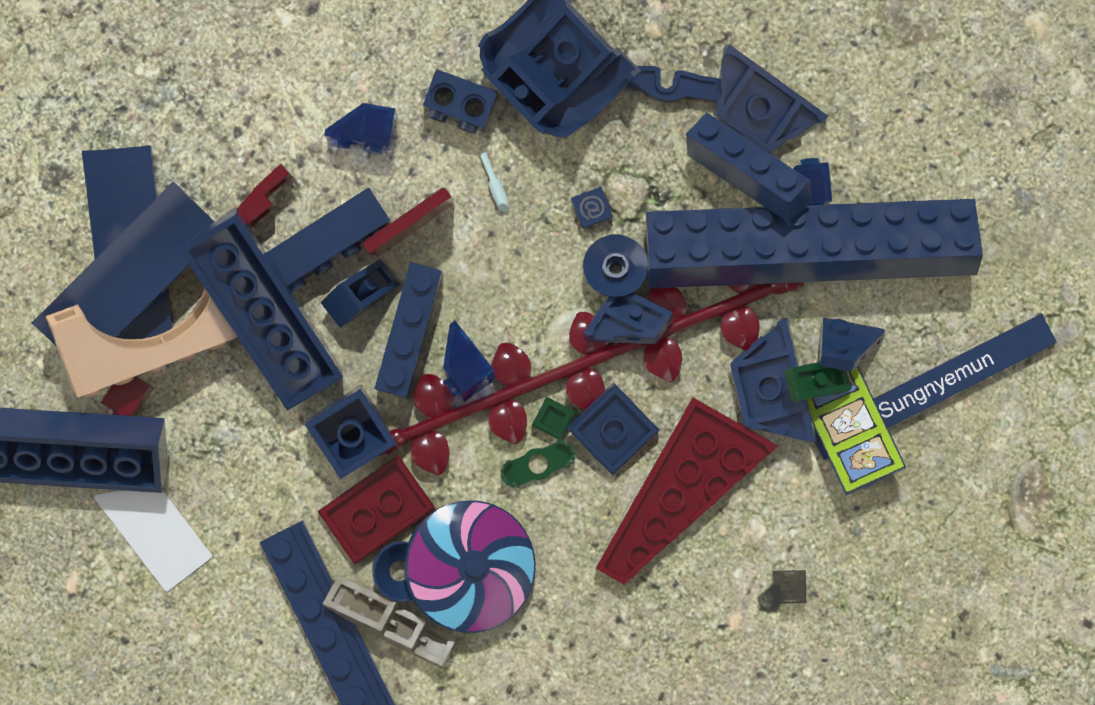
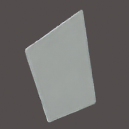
M119 490L94 496L97 503L166 592L212 558V554L164 492Z

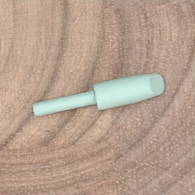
M482 153L480 156L490 179L488 186L493 199L500 211L507 212L509 211V205L500 178L496 179L487 153Z

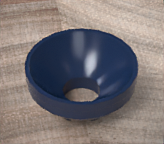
M406 541L394 542L382 548L377 554L372 567V577L379 592L385 597L399 602L410 601L412 598L407 589L405 579L401 581L394 580L390 575V567L396 561L404 562L408 544Z

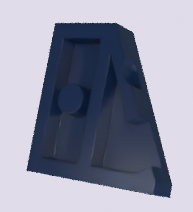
M634 293L619 298L608 297L583 332L584 339L589 342L657 344L673 321V312Z
M823 317L820 328L819 366L852 372L859 365L860 360L865 359L871 353L872 347L876 343L879 345L882 343L885 329L851 323L843 319Z

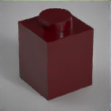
M134 376V379L129 383L111 385L101 404L108 407L105 412L106 414L137 416L153 392L154 387Z

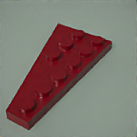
M692 397L595 569L623 585L626 584L688 526L695 522L737 482L754 469L767 455L774 451L778 445Z

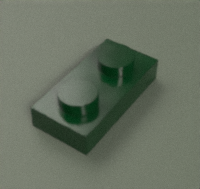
M819 362L791 367L783 371L792 403L843 393L852 389L847 371L819 366Z

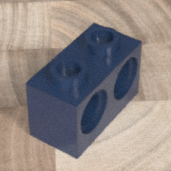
M436 69L425 97L423 108L428 112L427 117L435 121L446 123V120L449 119L459 123L458 128L465 132L476 134L477 130L485 133L498 99V91ZM441 91H449L454 96L453 101L447 106H441L435 102L436 95ZM472 102H479L484 106L483 113L478 117H471L466 113V107Z

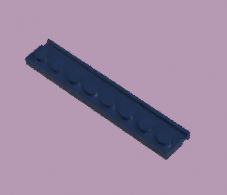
M302 520L261 541L260 544L340 704L396 705L357 626L323 606V602L334 580L304 521Z

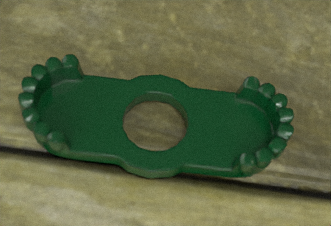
M557 440L556 443L544 448H533L517 459L507 460L500 470L502 481L511 488H519L520 485L532 480L545 479L552 472L564 467L568 468L570 464H573L576 453L573 450L574 447L565 440ZM540 454L547 459L548 466L543 473H533L529 469V459L533 455Z

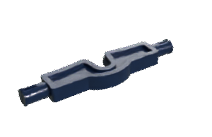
M637 66L641 73L625 88V90L644 92L651 99L664 103L678 102L684 98L714 103L716 101L719 78L677 70L674 73L672 86L664 88L660 84L661 69L659 67Z

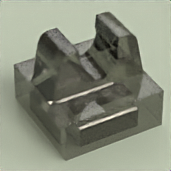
M772 570V603H807L806 570Z

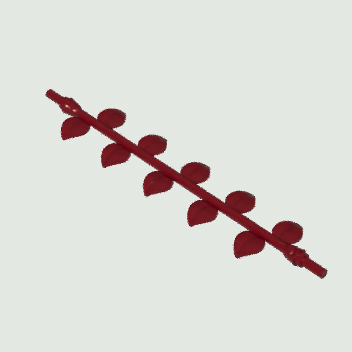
M804 282L728 285L729 288L739 294L685 316L686 302L678 288H651L647 300L673 312L674 318L657 344L616 343L607 347L608 342H589L584 339L583 332L595 316L588 312H578L570 327L569 341L577 352L585 356L530 378L532 368L526 353L514 344L501 343L495 352L491 368L493 376L501 384L508 387L452 409L454 396L450 386L436 375L424 374L416 387L414 403L421 413L430 418L404 429L390 430L397 444L379 456L386 453L389 455L394 450L403 447L407 441L414 439L411 445V458L413 462L421 469L439 476L443 474L448 466L450 448L445 436L434 430L491 407L488 418L491 431L499 438L516 445L522 441L526 433L527 415L522 404L514 400V398L570 376L566 383V395L572 404L585 410L605 391L602 377L591 367L643 346H646L643 355L646 369L660 379L673 382L681 370L682 352L677 342L668 336L723 315L720 326L722 336L730 344L747 351L758 339L760 325L755 312L745 305L773 294L780 295L789 291H798L799 287L804 286Z

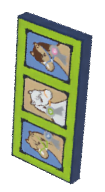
M858 366L852 372L847 371L851 390L808 399L814 429L846 496L906 469L900 452Z

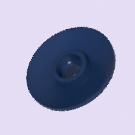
M613 234L601 237L585 253L583 260L585 279L593 290L603 296L612 298L628 296L637 291L647 277L648 260L646 252L637 241L628 236ZM618 265L622 268V271L619 274H613L610 272V268Z

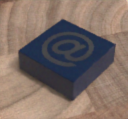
M602 187L571 198L582 229L613 218Z

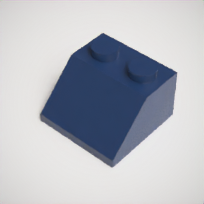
M362 384L308 417L305 421V426L340 480L397 444L379 410Z

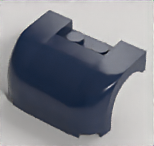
M527 0L508 20L486 33L478 45L483 65L481 70L488 80L543 135L549 134L555 137L566 138L598 116L641 73V70L620 48L614 50L571 5L574 0Z

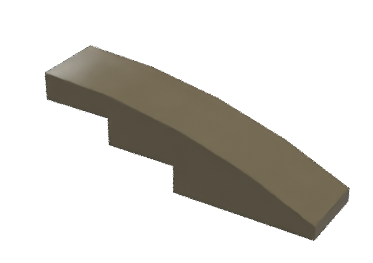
M337 576L323 602L324 607L442 670L458 642L457 637L428 624L426 619L398 607L396 602L341 576Z

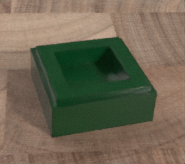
M546 396L531 426L561 440L575 411Z

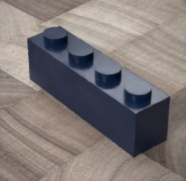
M706 112L686 133L687 156L789 224L811 201L810 180L709 113Z
M368 187L266 253L294 293L306 285L304 281L306 278L314 273L318 277L334 267L332 262L342 255L345 259L353 256L362 249L360 247L361 243L392 222Z
M410 262L374 389L409 398L444 275L442 270Z

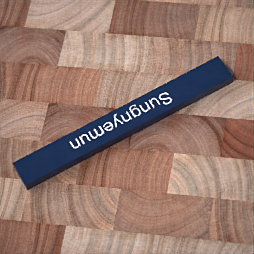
M1039 314L875 397L874 400L889 428L1057 343L1043 314ZM816 434L817 442H814L822 460H826L828 457Z

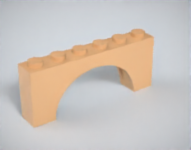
M205 288L193 311L181 323L160 335L150 338L121 339L109 336L92 326L86 320L78 305L46 316L71 387L77 398L81 396H95L102 391V388L113 384L123 385L129 383L134 379V376L145 372H158L168 363L176 360L179 362L190 360L200 351L219 349L225 346L227 341L237 338V335Z

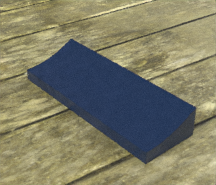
M151 145L82 151L94 259L158 197ZM169 287L118 338H150L174 328Z
M172 182L31 324L56 346L46 316L78 305L86 320L92 326L109 336L118 338L190 267L180 252L179 245L197 235L215 221L179 185Z
M236 206L203 231L179 245L180 252L287 411L343 378L342 367Z

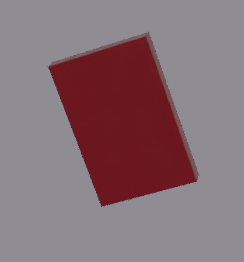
M442 187L364 241V247L375 260L453 206L452 196L446 188Z
M397 455L318 510V513L354 565H356L436 509V507L402 458Z

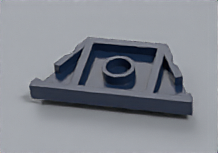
M730 44L724 46L713 115L730 128L769 153L781 146L783 142L799 136L804 130L828 118L827 114Z
M782 318L765 336L758 338L751 345V348L745 353H741L730 363L744 426L808 442H817L808 400L792 403L783 371L799 366L789 319Z

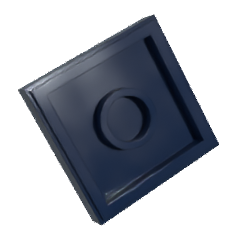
M614 382L567 426V429L612 475L659 431V428Z

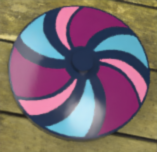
M457 501L446 504L431 512L414 530L407 544L404 557L405 582L415 605L432 622L457 632H484L507 622L525 604L535 579V554L527 532L509 512L494 504L483 501Z

